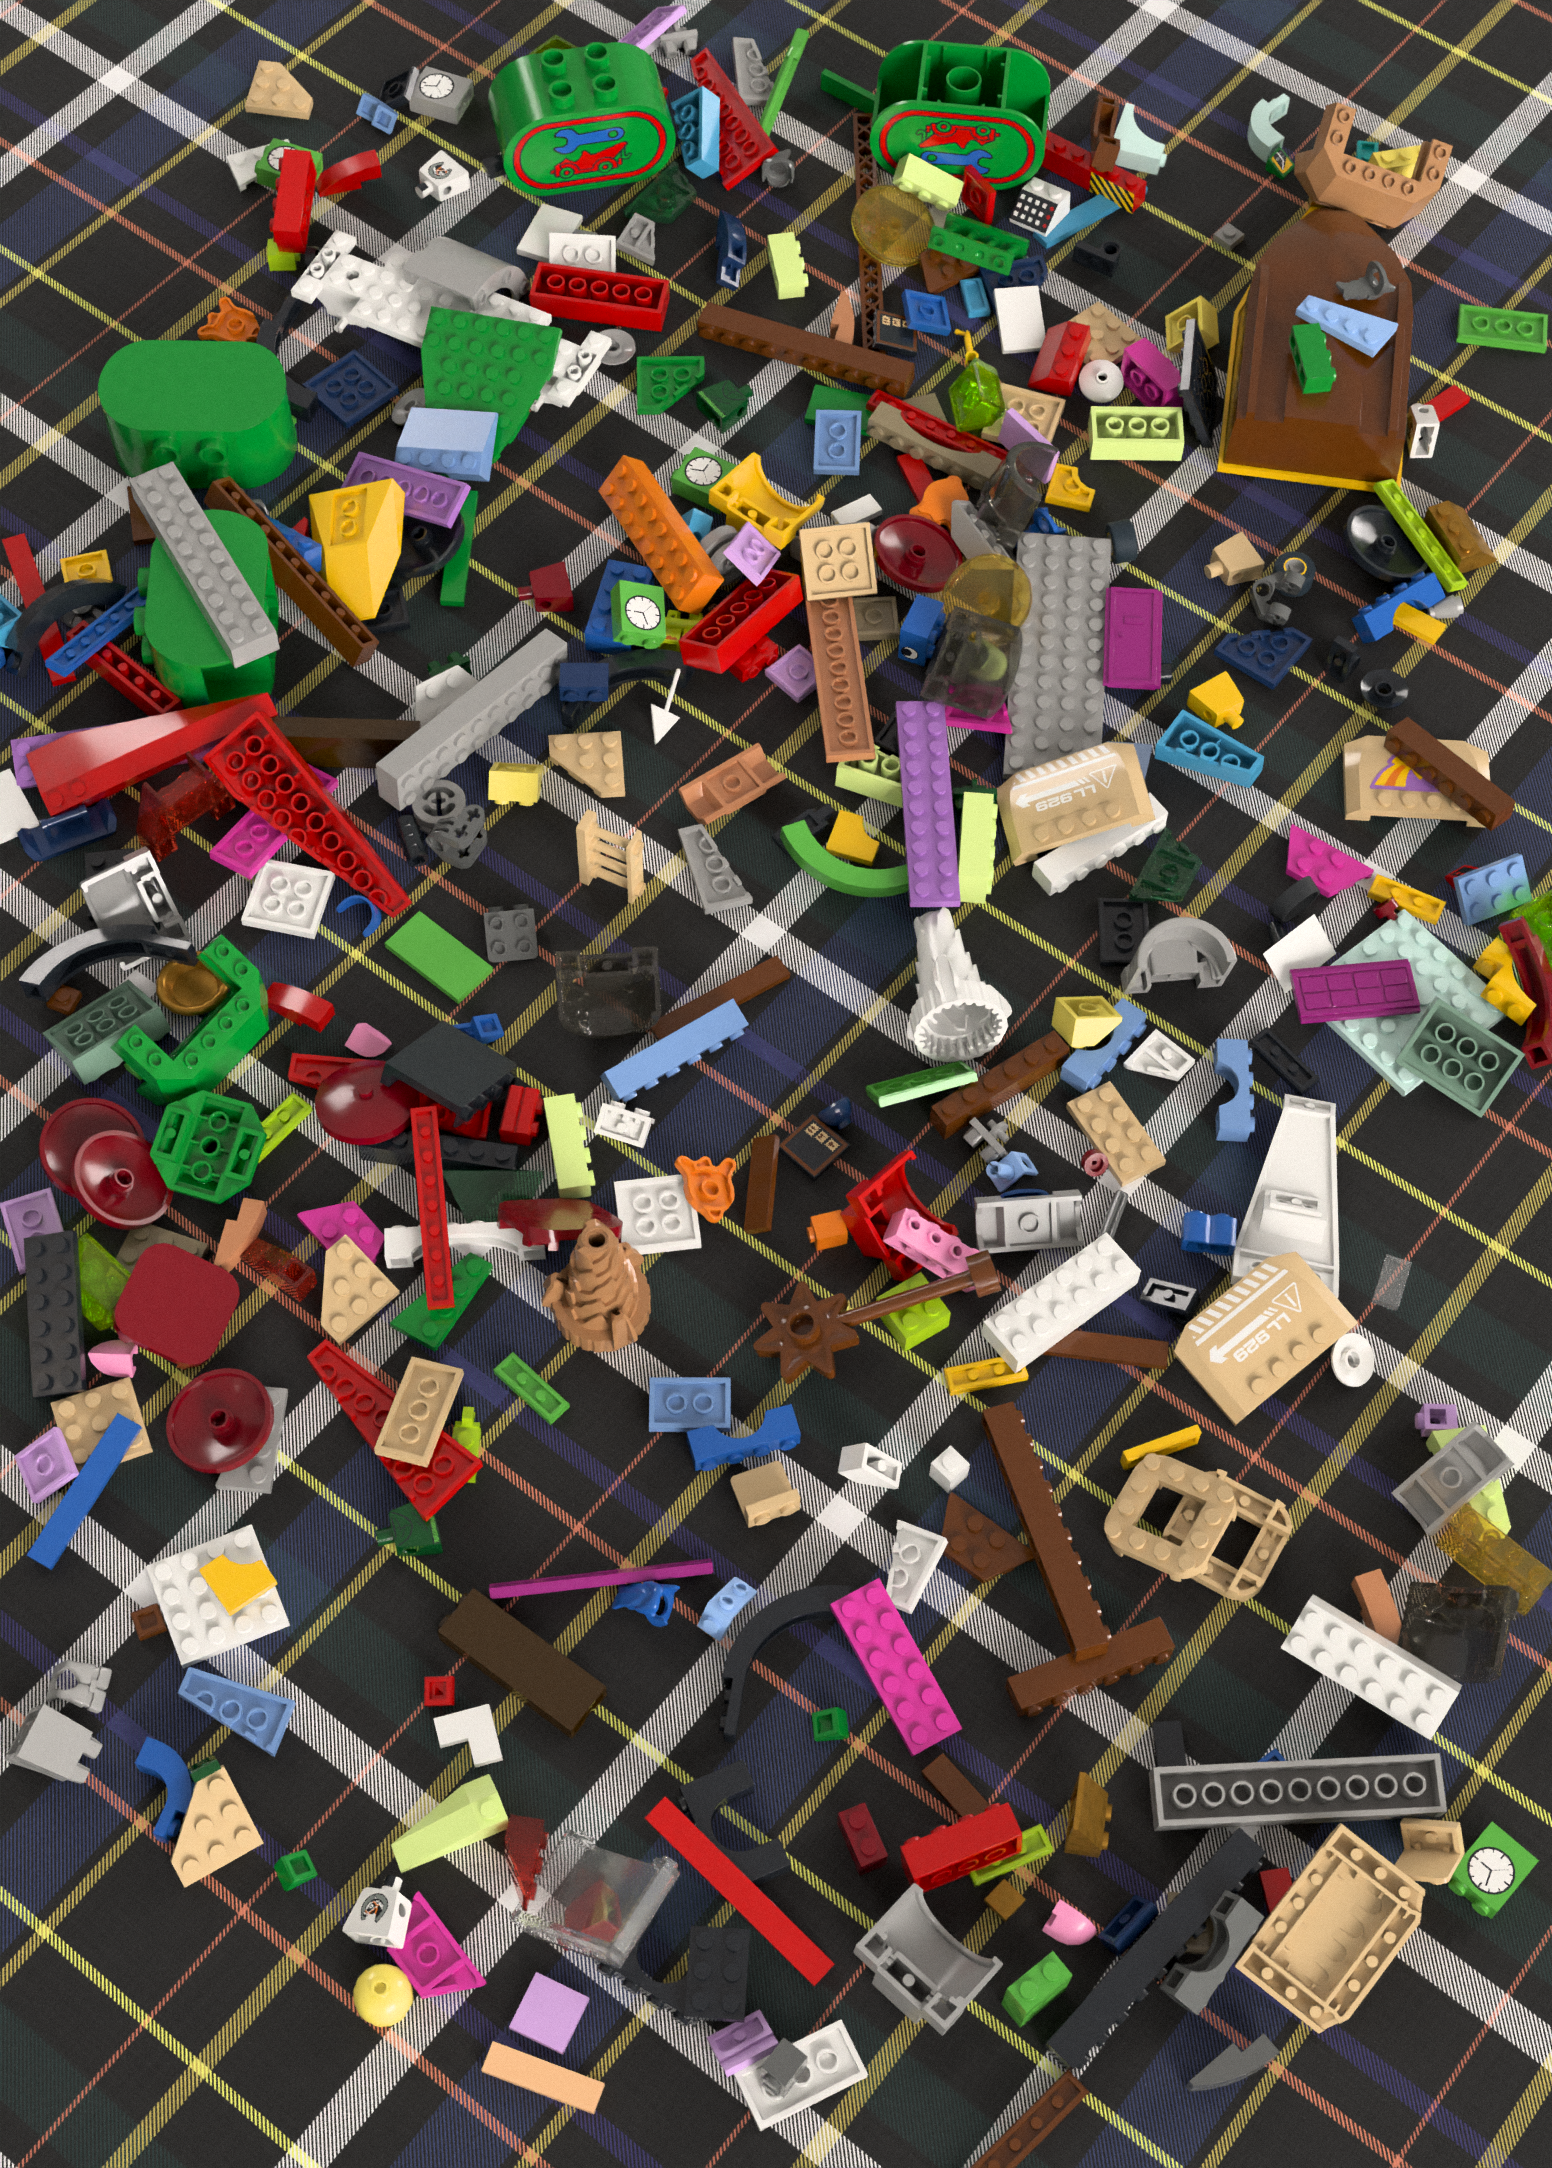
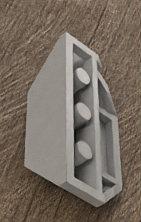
M954 500L951 509V537L968 559L969 565L976 570L1016 569L1015 555L993 525L982 513L974 508L970 501Z

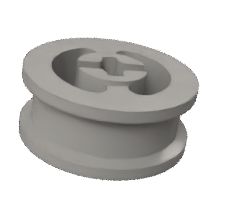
M448 780L434 781L431 789L423 791L412 803L417 824L420 826V830L427 834L430 833L439 819L448 817L458 818L467 807L463 790L457 784ZM437 799L442 801V816H438Z

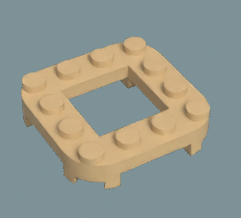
M1148 1454L1134 1468L1106 1517L1104 1530L1108 1542L1117 1555L1122 1557L1125 1554L1170 1575L1171 1580L1181 1582V1579L1192 1578L1198 1574L1203 1575L1208 1569L1207 1562L1230 1521L1234 1522L1236 1519L1237 1510L1234 1492L1225 1481L1165 1455ZM1164 1486L1205 1504L1181 1547L1136 1527L1157 1488L1161 1489Z
M1217 1469V1471L1206 1473L1222 1479L1233 1489L1237 1516L1261 1528L1239 1570L1211 1555L1207 1562V1571L1203 1575L1198 1574L1191 1579L1226 1598L1246 1602L1254 1597L1263 1587L1289 1538L1293 1525H1291L1290 1516L1285 1509L1286 1505L1277 1499L1276 1502H1273L1226 1477L1228 1472ZM1183 1496L1164 1529L1162 1539L1181 1547L1205 1504Z

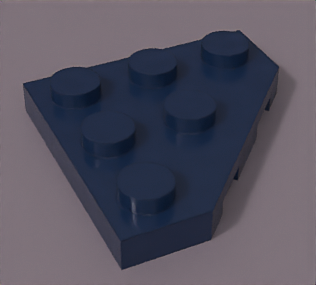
M1042 255L1014 260L1009 276L979 267V276L982 278L984 289L996 319L994 289L1038 286V289H1040L1048 278L1049 272Z
M1293 627L1284 628L1283 631L1270 632V630L1251 631V634L1239 636L1237 633L1227 634L1215 648L1214 655L1274 690L1311 646L1313 639Z

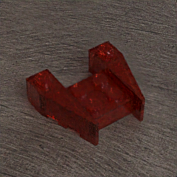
M189 751L185 753L189 771L182 773L174 782L161 788L158 793L147 782L143 783L136 832L140 845L142 847L146 846L158 863L178 849L175 834L201 815L208 812L218 820L236 807L234 797L222 782Z

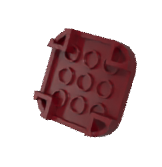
M571 1198L504 1201L499 1204L497 1227L499 1229L515 1228L523 1234L522 1245L531 1247V1245H545L548 1247V1251H558L559 1240H577L582 1233L585 1222L595 1218L611 1229L616 1238H618L619 1243H621L623 1222L592 1202Z
M167 1243L154 1244L145 1249L133 1268L113 1309L111 1316L113 1327L119 1335L118 1338L125 1344L129 1341L177 1364L176 1368L186 1370L187 1368L199 1367L206 1363L216 1350L237 1306L240 1295L238 1283L233 1275L225 1269L175 1245Z

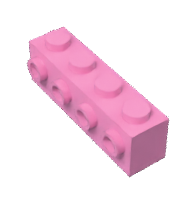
M907 1208L892 1214L882 1240L941 1278L969 1270L965 1257L980 1252L963 1244L958 1237L947 1234L940 1229L939 1225L923 1219L915 1210ZM975 1286L963 1289L962 1291L967 1293L975 1290Z

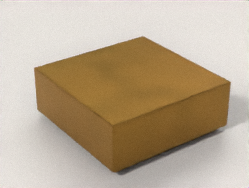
M1003 1879L984 1899V1902L1006 1922L1026 1899Z

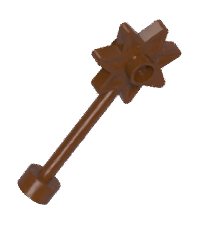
M988 1250L965 1257L969 1270L847 1311L848 1302L843 1293H838L817 1302L807 1283L801 1281L797 1284L790 1305L764 1302L761 1305V1310L772 1329L753 1344V1347L759 1357L781 1358L780 1373L786 1384L793 1383L809 1366L827 1379H833L836 1375L833 1352L856 1346L860 1342L857 1332L850 1327L975 1286L978 1298L1001 1291L1002 1289Z

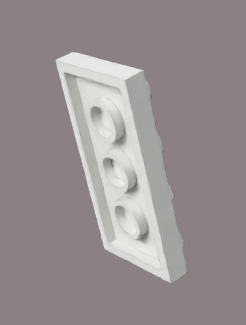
M842 2020L792 2043L808 2056L807 2066L784 2098L780 2094L773 2096L762 2086L764 2081L760 2079L761 2066L770 2055L734 2074L759 2131L868 2077V2073Z

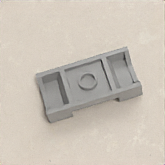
M1078 1189L1052 1191V1195L1001 1198V1196L974 1198L977 1250L980 1252L988 1250L989 1253L1084 1246L1080 1220V1205L1082 1202L1080 1191Z
M1472 1421L1397 1487L1392 1494L1415 1517L1423 1530L1429 1536H1433L1453 1519L1452 1516L1488 1484L1498 1480L1515 1464L1479 1423Z

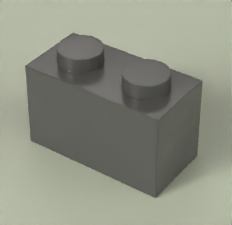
M783 2037L761 2066L760 2079L764 2081L762 2083L763 2088L773 2096L780 2094L784 2098L805 2071L808 2056Z

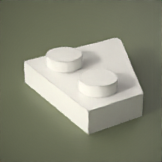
M1155 1029L1124 1062V1067L1129 1070L1179 1081L1195 1064V1059Z

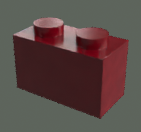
M865 1802L838 1813L837 1824L859 1875L861 1876L885 1866L888 1854Z

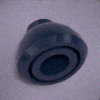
M844 1096L818 1113L819 1119L829 1126H836L838 1130L850 1124L851 1120L849 1118L852 1108L849 1098Z

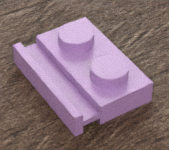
M760 2009L746 2016L744 2023L735 2022L707 2037L708 2043L727 2077L770 2055L779 2044Z

